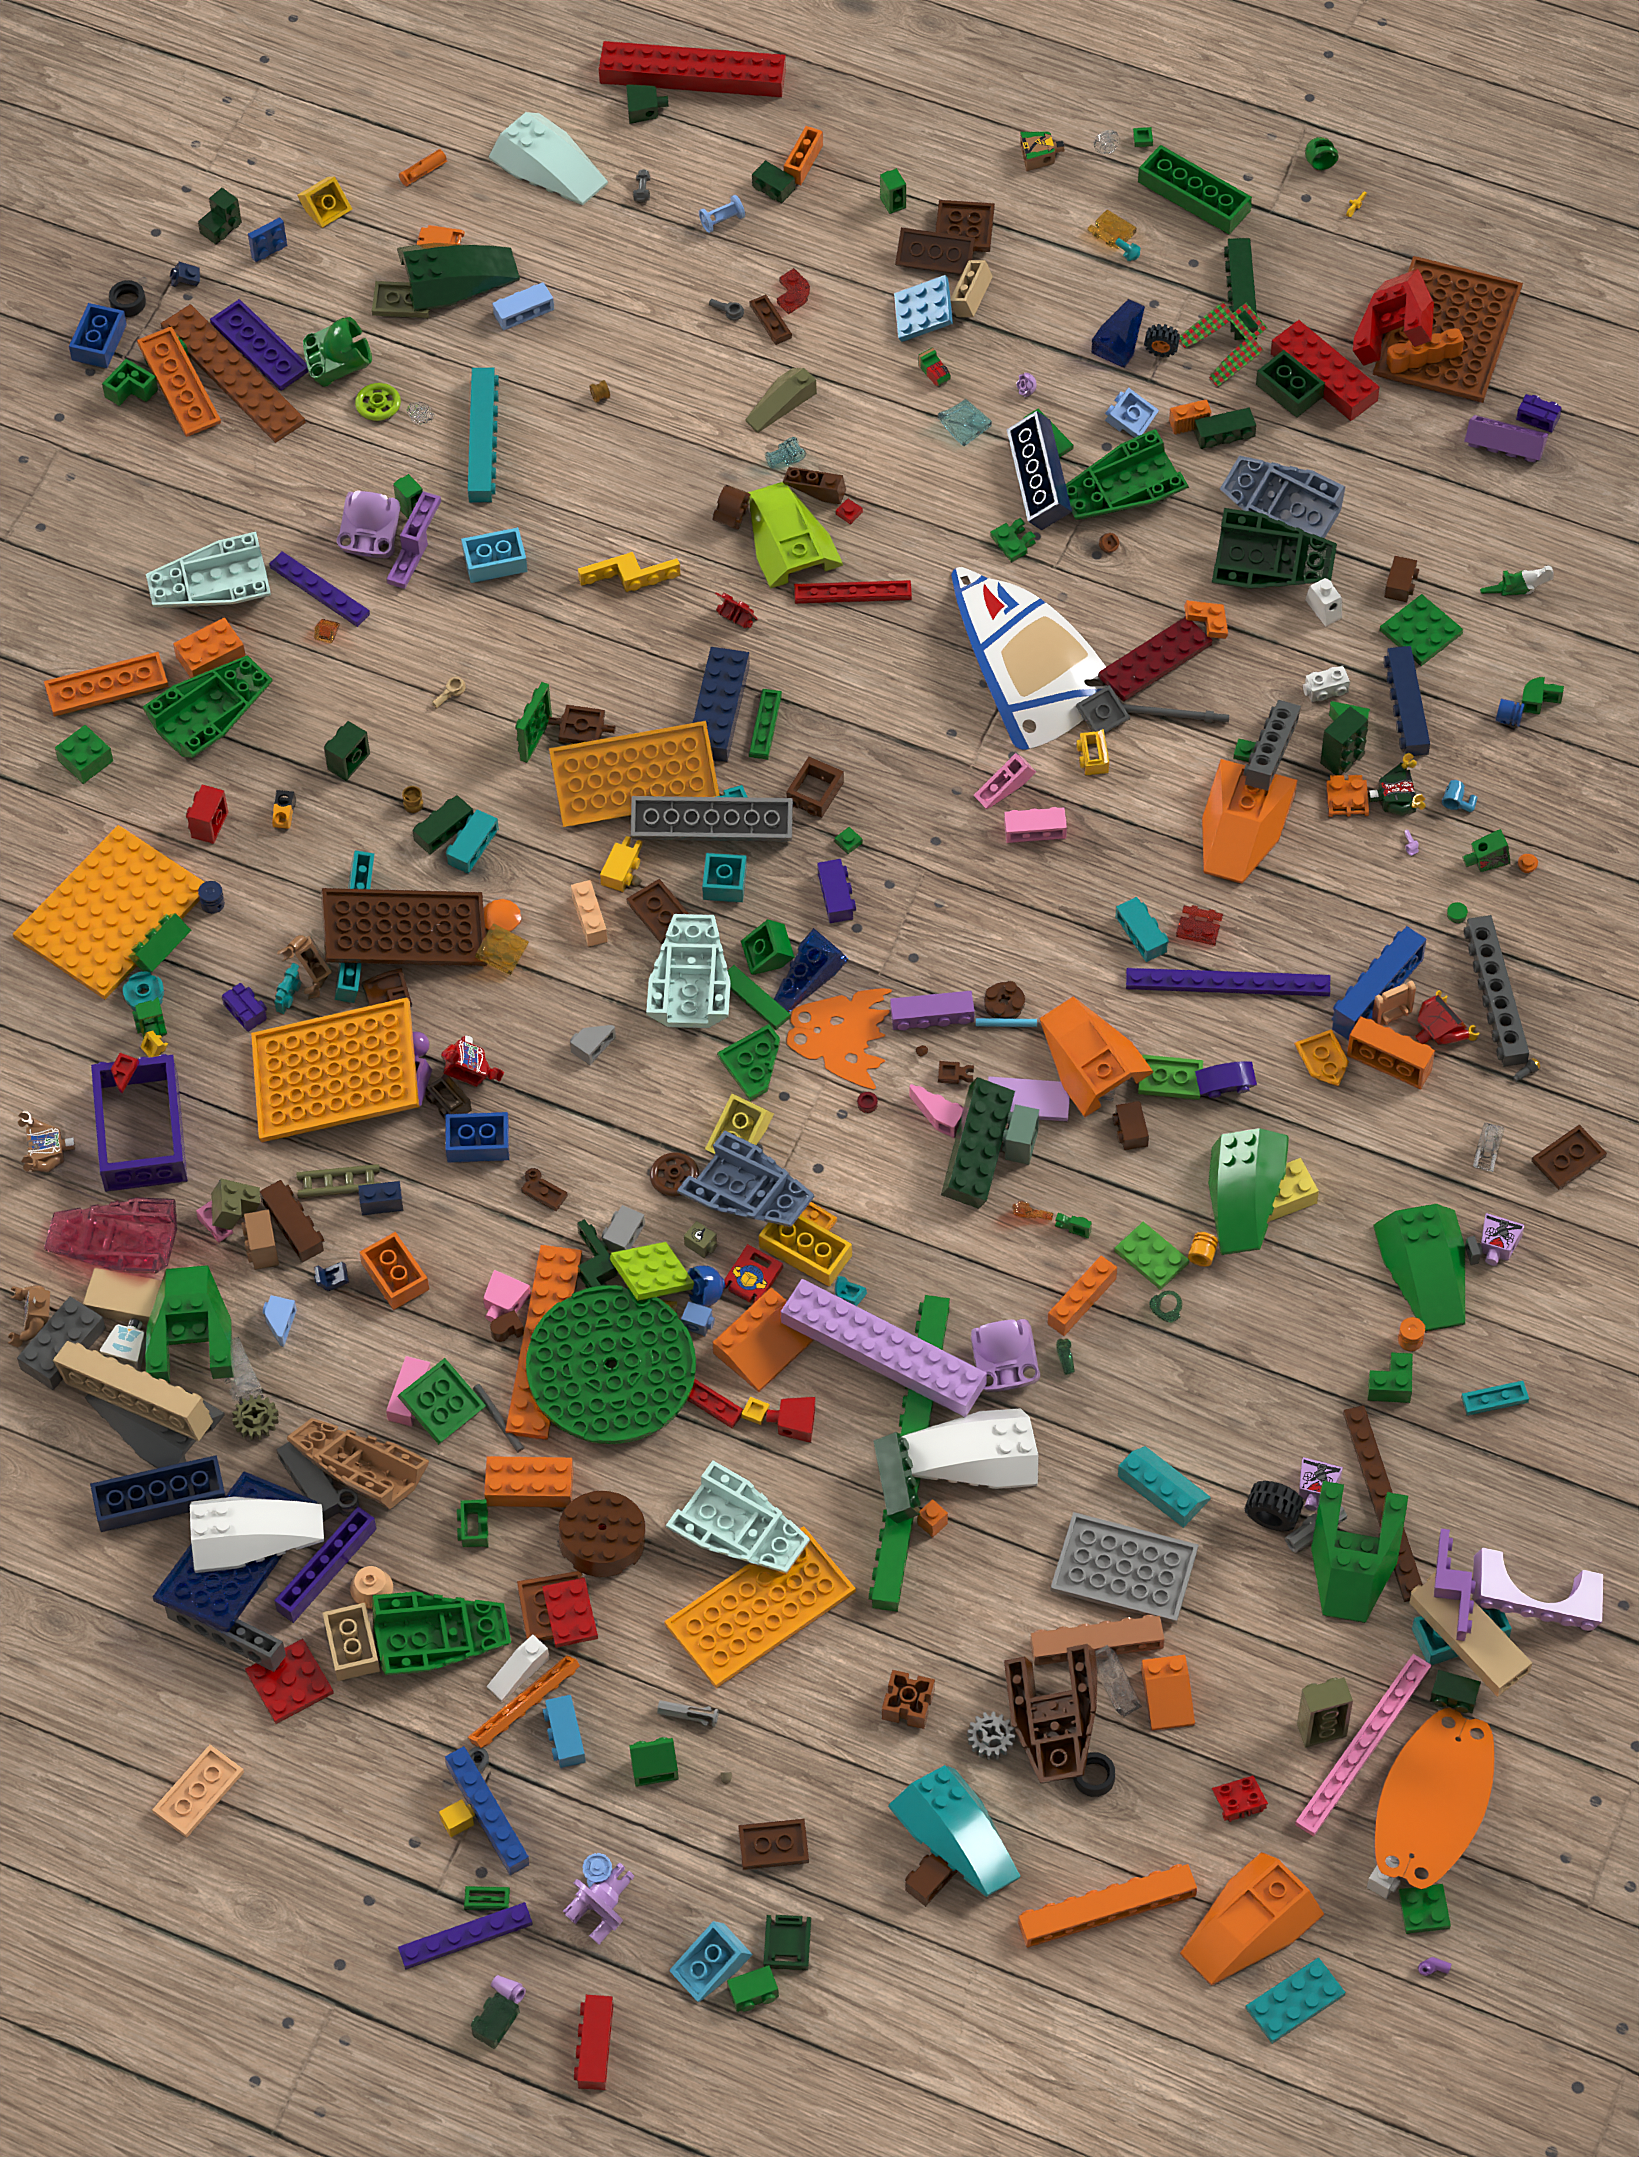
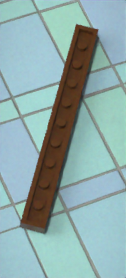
M1365 1406L1345 1409L1343 1415L1379 1526H1381L1385 1496L1387 1492H1393ZM1403 1528L1398 1561L1394 1572L1403 1600L1407 1602L1410 1601L1411 1591L1416 1586H1422L1423 1584L1405 1529Z

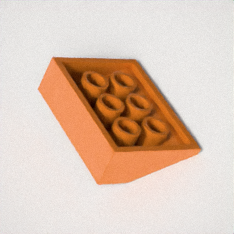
M773 1288L765 1292L713 1341V1354L758 1392L814 1341V1339L781 1323V1310L787 1300Z

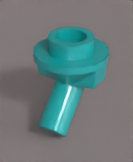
M1120 238L1116 240L1115 244L1125 251L1123 256L1127 261H1135L1140 256L1141 247L1135 243L1129 245Z

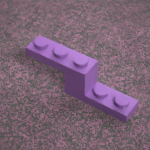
M422 492L400 535L402 550L387 577V584L403 589L406 588L428 545L426 530L441 503L440 496Z
M1441 1529L1434 1597L1460 1600L1456 1640L1465 1641L1466 1634H1471L1472 1620H1468V1614L1473 1613L1474 1601L1470 1600V1593L1474 1594L1476 1581L1472 1580V1572L1450 1570L1451 1558L1447 1557V1553L1452 1551L1453 1538H1449V1529Z

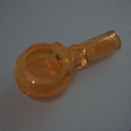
M1018 1201L1017 1204L1012 1205L1013 1214L1018 1217L1034 1219L1038 1217L1052 1221L1054 1214L1052 1212L1032 1209L1029 1207V1203Z

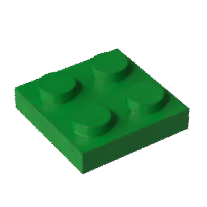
M1443 1884L1431 1885L1424 1889L1416 1887L1399 1889L1398 1894L1406 1934L1450 1929L1451 1923Z

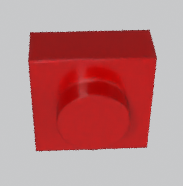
M849 498L836 509V515L850 525L863 513V508Z

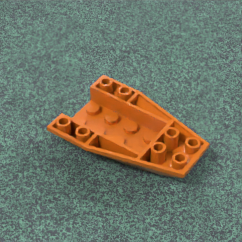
M1074 996L1039 1018L1062 1086L1084 1118L1102 1107L1098 1100L1100 1097L1132 1077L1137 1084L1154 1073L1129 1039Z
M1261 1852L1228 1881L1180 1954L1212 1986L1291 1945L1320 1920L1324 1913L1311 1891L1279 1859Z

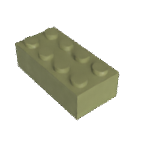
M1336 1677L1330 1678L1325 1683L1318 1685L1312 1683L1302 1689L1297 1727L1305 1748L1347 1736L1353 1699L1345 1677L1340 1679Z

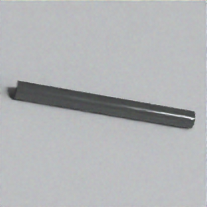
M480 1384L475 1385L473 1390L486 1405L487 1410L517 1453L525 1449L515 1434L505 1432L507 1422Z

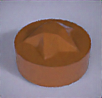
M1106 533L1100 537L1099 546L1106 553L1114 552L1119 547V539L1114 533Z

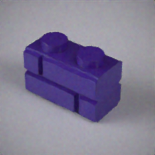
M1525 394L1518 408L1516 420L1552 433L1560 419L1562 407L1555 402L1542 400L1536 395Z
M239 983L232 990H228L222 995V1001L228 1011L249 1032L257 1025L266 1021L267 1008L261 1000L257 1001L254 998L255 994L250 987L245 988L242 983Z

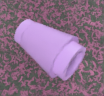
M499 1975L491 1983V1987L509 2003H520L526 1992L521 1983Z

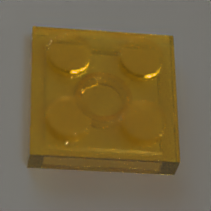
M493 923L475 957L511 975L527 948L529 941Z

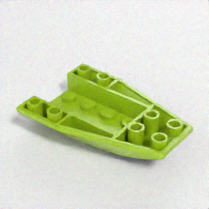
M780 482L748 492L751 494L749 505L756 558L770 589L787 584L789 573L822 564L824 571L843 566L830 534L788 485Z

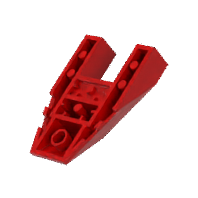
M1419 269L1384 281L1373 294L1353 340V352L1363 366L1380 360L1382 334L1403 326L1404 333L1414 347L1432 341L1434 301Z

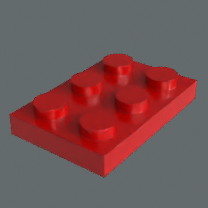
M585 1577L542 1586L556 1648L598 1639Z

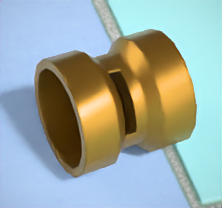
M416 786L406 787L402 792L404 808L409 813H417L423 808L421 789Z

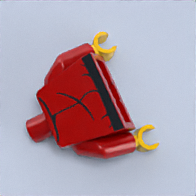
M1440 990L1436 992L1435 996L1422 1002L1417 1021L1423 1029L1415 1036L1421 1044H1425L1431 1038L1438 1045L1467 1039L1470 1041L1477 1040L1480 1033H1472L1475 1031L1476 1026L1471 1025L1466 1030L1467 1027L1463 1021L1446 1004L1448 996L1441 997L1442 992Z

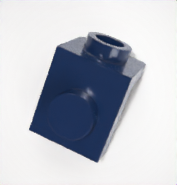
M179 261L175 268H172L170 271L171 286L176 287L179 282L197 286L200 283V267Z
M343 1262L325 1269L319 1265L314 1267V1280L318 1286L326 1291H331L349 1283L347 1266Z

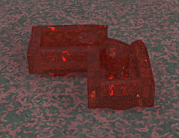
M794 268L779 277V282L788 291L777 298V304L787 314H790L808 301L810 285Z

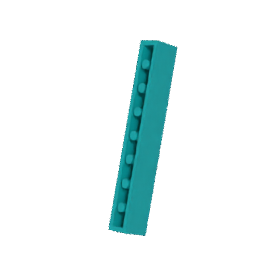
M495 367L472 368L468 465L469 503L492 502V495H496V483H493V479H496V467H493V463H497V452H494V448H497V436H494V433H498V422L495 421V417H498V406H495V402H499V392L496 390V387H499V375H495Z
M354 851L348 889L371 888L375 853ZM339 963L334 1000L355 1003L359 987L361 963Z

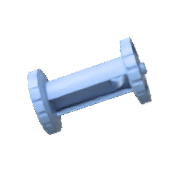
M737 195L731 196V203L707 212L704 208L699 210V218L706 232H713V225L735 215L739 219L745 218L744 207ZM711 215H714V216H715V220H714V221L711 220V218H710Z
M594 1853L584 1860L582 1868L589 1888L594 1883L606 1881L611 1875L612 1863L604 1854Z

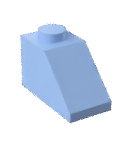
M271 1295L269 1301L265 1302L263 1306V1314L279 1345L284 1347L297 1311L294 1300Z

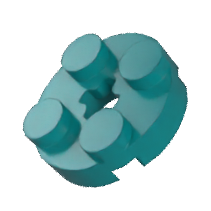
M150 972L135 973L129 977V981L123 986L124 999L134 1011H136L135 1005H138V1003L153 1001L157 997L161 1005L164 996L162 980L158 976L151 975ZM142 988H145V990H149L145 994L139 993L141 992Z

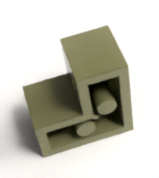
M221 1178L211 1193L212 1226L232 1230L241 1216L244 1217V1214L255 1212L260 1205V1187Z

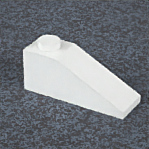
M532 1635L516 1649L487 1685V1688L503 1702L549 1660L548 1648Z

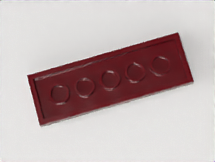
M1185 616L1099 671L1098 678L1107 686L1110 685L1114 693L1124 702L1210 647L1213 640L1207 637V634L1193 621L1186 620Z

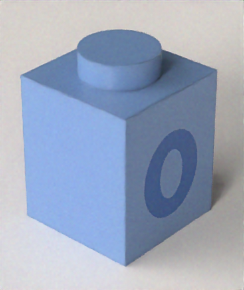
M688 1301L681 1321L688 1331L706 1336L708 1329L711 1330L713 1328L715 1318L712 1315L711 1308Z

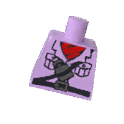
M1486 1213L1481 1240L1483 1254H1487L1485 1262L1496 1266L1499 1259L1509 1260L1522 1238L1524 1225Z
M1303 1457L1299 1495L1306 1500L1304 1507L1307 1510H1317L1322 1482L1339 1483L1343 1467Z

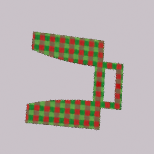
M1222 302L1180 335L1179 342L1186 348L1201 341L1231 321L1246 340L1232 351L1209 377L1217 388L1264 351L1255 338L1264 332L1267 327L1247 303L1232 313L1226 304ZM1244 310L1260 327L1253 334L1238 317Z

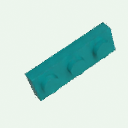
M1523 1380L1466 1392L1461 1395L1467 1416L1529 1403V1396Z

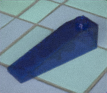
M1128 299L1100 327L1092 338L1091 353L1125 368L1134 356L1145 306Z

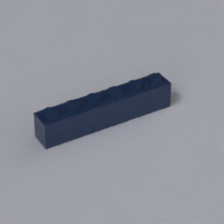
M1411 646L1387 648V656L1383 657L1384 667L1388 668L1387 683L1391 684L1392 687L1390 689V699L1394 700L1395 703L1393 705L1394 717L1398 718L1396 730L1397 733H1401V738H1399L1400 749H1404V754L1410 753L1413 756L1429 755L1430 740Z

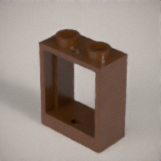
M808 756L788 788L786 798H792L794 808H800L812 816L822 818L844 783V771ZM807 775L830 784L820 802L797 792Z

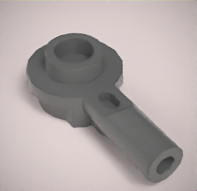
M714 299L709 301V306L726 312V316L730 320H739L744 315V308L739 303L729 302L727 304Z

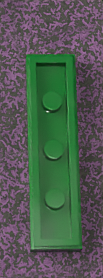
M762 689L749 750V757L769 760L782 691Z
M735 965L727 970L730 978V990L775 1030L791 1018L789 1012Z

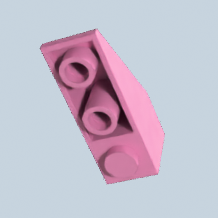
M910 1084L909 1097L935 1130L954 1138L958 1131L963 1107L958 1103L945 1100L941 1095H934L921 1086Z

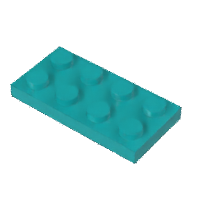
M1318 1957L1247 2004L1245 2009L1273 2044L1344 1997L1346 1992Z

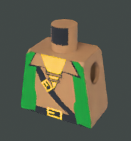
M1020 132V147L1026 171L1054 164L1055 153L1065 151L1063 140L1053 142L1050 132Z

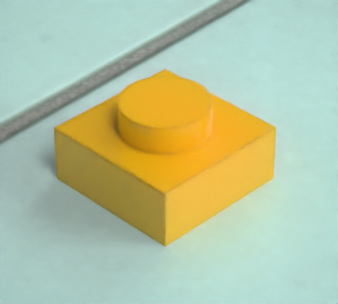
M750 1397L741 1414L742 1418L762 1425L770 1404Z

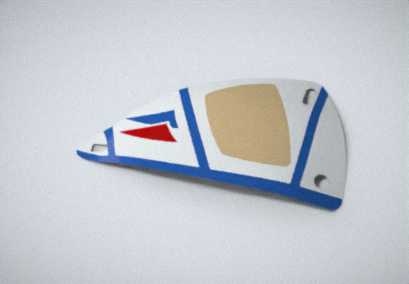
M963 567L955 568L951 576L961 617L978 664L1014 746L1026 750L1043 745L1060 737L1083 721L1084 718L1078 711L1076 704L1107 687V685L1089 687L1084 683L1085 679H1099L1098 672L1106 667L1087 641L1056 610L1029 591L1007 582L987 578ZM968 576L971 584L964 585L960 577ZM1030 719L1035 722L1036 730L1033 733H1027L1023 730L1022 724L1025 720Z

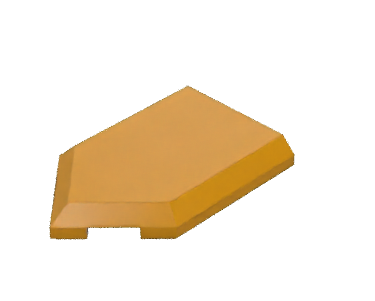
M1332 1029L1295 1042L1294 1045L1310 1076L1339 1087L1349 1061Z

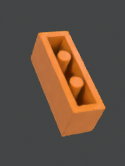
M805 126L786 160L784 171L795 177V184L802 185L822 149L823 131Z

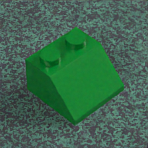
M767 919L741 940L752 975L781 969L795 958L785 924Z

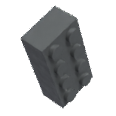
M69 1296L17 1357L20 1369L51 1390H54L63 1378L53 1359L67 1341L74 1344L80 1343L86 1349H89L106 1329L103 1317Z

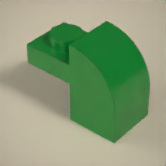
M1537 677L1530 680L1523 690L1521 705L1522 703L1525 704L1523 712L1540 714L1542 701L1561 704L1564 686L1544 684L1545 677Z

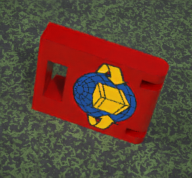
M747 1244L724 1279V1289L729 1286V1292L751 1303L754 1295H756L754 1304L771 1288L784 1265L782 1262ZM755 1256L769 1263V1267L766 1268L755 1262Z

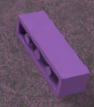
M972 991L890 999L893 1030L974 1022Z

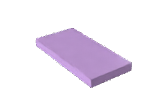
M988 1077V1081L1015 1091L1011 1112L1014 1111L1016 1104L1040 1109L1039 1120L1068 1122L1070 1097L1064 1090L1061 1082Z

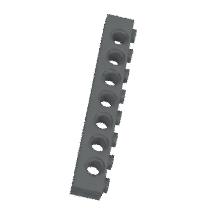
M1492 915L1468 918L1467 925L1464 927L1465 939H1469L1468 950L1470 956L1474 958L1473 969L1479 976L1478 988L1484 994L1482 996L1484 1008L1487 1007L1489 1012L1487 1013L1488 1024L1493 1027V1042H1497L1498 1045L1496 1049L1497 1057L1499 1060H1502L1503 1067L1525 1064L1529 1058V1049Z

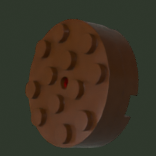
M593 1491L575 1498L566 1506L559 1521V1547L562 1556L573 1564L575 1570L589 1576L611 1577L623 1573V1569L632 1563L635 1565L644 1551L645 1519L641 1510L626 1496L611 1491Z

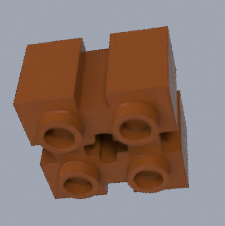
M892 1670L888 1684V1693L885 1695L882 1706V1720L899 1723L900 1719H905L908 1726L925 1729L929 1705L931 1706L935 1691V1679L918 1676L917 1680L909 1679V1673Z

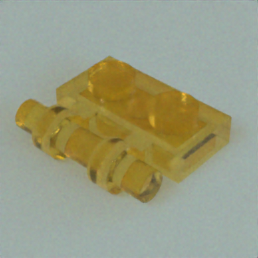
M1106 210L1095 221V226L1091 224L1088 227V231L1092 233L1093 237L1104 240L1106 245L1116 249L1120 248L1115 244L1118 238L1127 242L1137 230V227L1109 210Z

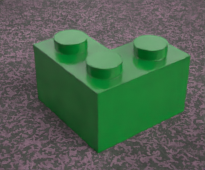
M125 359L102 383L105 398L118 406L131 394L147 402L158 391L156 376L128 359Z
M1391 1352L1389 1371H1369L1367 1401L1410 1403L1412 1395V1353Z

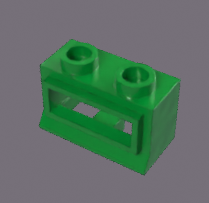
M158 997L153 1001L150 1000L135 1005L136 1011H132L137 1033H142L143 1039L146 1032L153 1031L156 1035H167Z
M487 1500L461 1501V1509H457V1522H461V1528H457L458 1541H462V1547L482 1546L488 1548ZM468 1514H478V1536H468Z

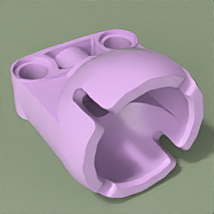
M365 491L349 492L345 499L340 533L337 537V544L341 550L346 553L373 558L391 557L395 551L394 541L400 512V502L395 498L387 499L385 495ZM350 538L351 543L348 546H343V540ZM383 544H389L387 551H380V547Z
M1004 1320L972 1329L971 1343L976 1368L986 1372L987 1376H991L994 1379L991 1386L984 1387V1391L997 1392L1021 1388L1034 1384L1039 1380L1040 1371L1032 1329L1028 1320ZM1029 1368L1034 1369V1377L1030 1379L1025 1378V1371Z

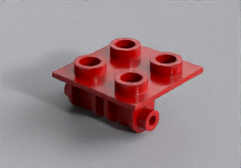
M717 592L715 593L723 602L716 609L720 616L730 621L733 620L734 623L743 628H751L753 625L751 620H758L754 615L755 611L750 609V606L742 601L738 603L733 600L732 596L724 592L722 595Z
M1254 1776L1212 1788L1223 1810L1222 1816L1224 1821L1232 1822L1239 1819V1813L1241 1818H1244V1812L1251 1816V1814L1263 1812L1264 1809H1267L1266 1805H1268V1802Z

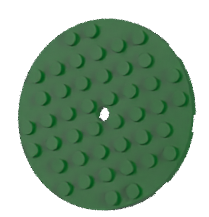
M606 1285L587 1288L573 1293L571 1297L555 1304L541 1318L528 1346L526 1373L533 1399L543 1414L558 1428L585 1441L600 1444H621L645 1438L665 1427L676 1417L687 1402L692 1391L696 1373V1356L693 1341L687 1327L684 1326L678 1314L669 1305L657 1297L637 1301L630 1289L618 1285ZM609 1360L617 1363L616 1367L612 1370L605 1365Z

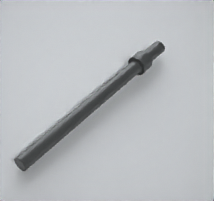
M1122 704L1128 713L1205 720L1208 723H1213V721L1229 723L1230 715L1214 713V711L1197 712Z

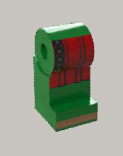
M933 347L918 355V366L935 386H939L951 379L949 370L938 358L937 352Z

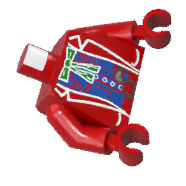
M463 1036L461 1040H458L455 1044H450L441 1053V1057L446 1060L443 1073L477 1087L486 1077L500 1082L504 1075L503 1070L496 1067L490 1068L483 1048L473 1045V1038L470 1036Z

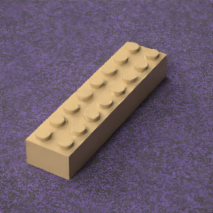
M67 1341L53 1359L66 1384L196 1441H200L213 1423L209 1410L203 1403V1398L198 1394H190L180 1386H171L163 1379H155L144 1371L141 1373L131 1365L120 1364L112 1357L106 1358L96 1350L90 1351L80 1343L74 1344Z

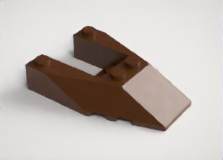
M1088 1644L1067 1648L1072 1690L1036 1697L1032 1662L1025 1656L1004 1660L1011 1724L1015 1728L1041 1784L1084 1776L1097 1709L1098 1671L1095 1650Z

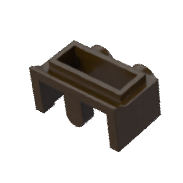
M443 1074L441 1078L426 1087L427 1100L431 1105L435 1104L438 1107V1111L444 1119H446V1114H467L472 1111L470 1099L448 1075ZM446 1088L459 1103L451 1107L438 1093L439 1091Z

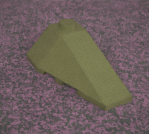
M805 368L790 369L776 379L748 415L746 422L759 433L817 394L816 379Z

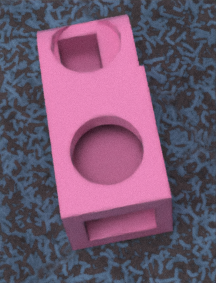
M212 1200L196 1210L197 1219L211 1232L218 1243L233 1234L232 1230L212 1226Z

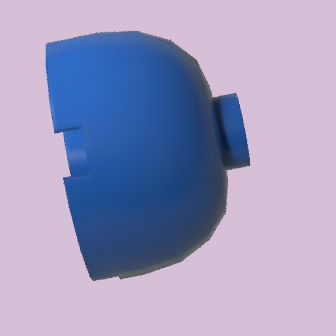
M695 1266L688 1270V1274L694 1282L693 1289H691L692 1294H689L691 1302L705 1307L714 1305L721 1298L725 1288L723 1277L711 1266Z

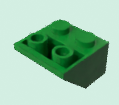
M661 1737L655 1741H638L633 1745H629L635 1787L679 1779L673 1738Z

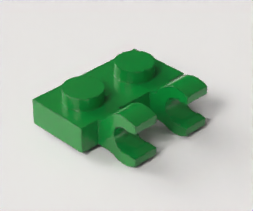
M1021 518L1015 520L1010 527L1005 523L990 531L991 538L1011 563L1028 554L1027 548L1036 544L1034 540L1036 536L1032 531L1026 533L1021 540L1017 537V534L1025 531L1023 527L1025 522Z

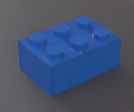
M88 303L69 345L72 361L108 368L127 325L124 311Z
M508 1112L446 1114L447 1163L509 1160Z

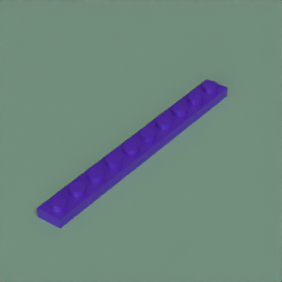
M1127 968L1126 989L1330 996L1331 975Z

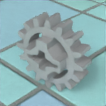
M984 1712L982 1719L976 1716V1723H970V1730L967 1731V1736L970 1737L968 1738V1745H973V1752L979 1750V1757L986 1754L987 1760H990L991 1755L999 1759V1753L1006 1756V1748H1013L1012 1742L1015 1741L1014 1727H1009V1719L1003 1721V1714L995 1717V1712H992L991 1716ZM1001 1728L1004 1730L1006 1737L1004 1736V1733L1000 1731ZM976 1735H978V1738L982 1739V1743L978 1741Z

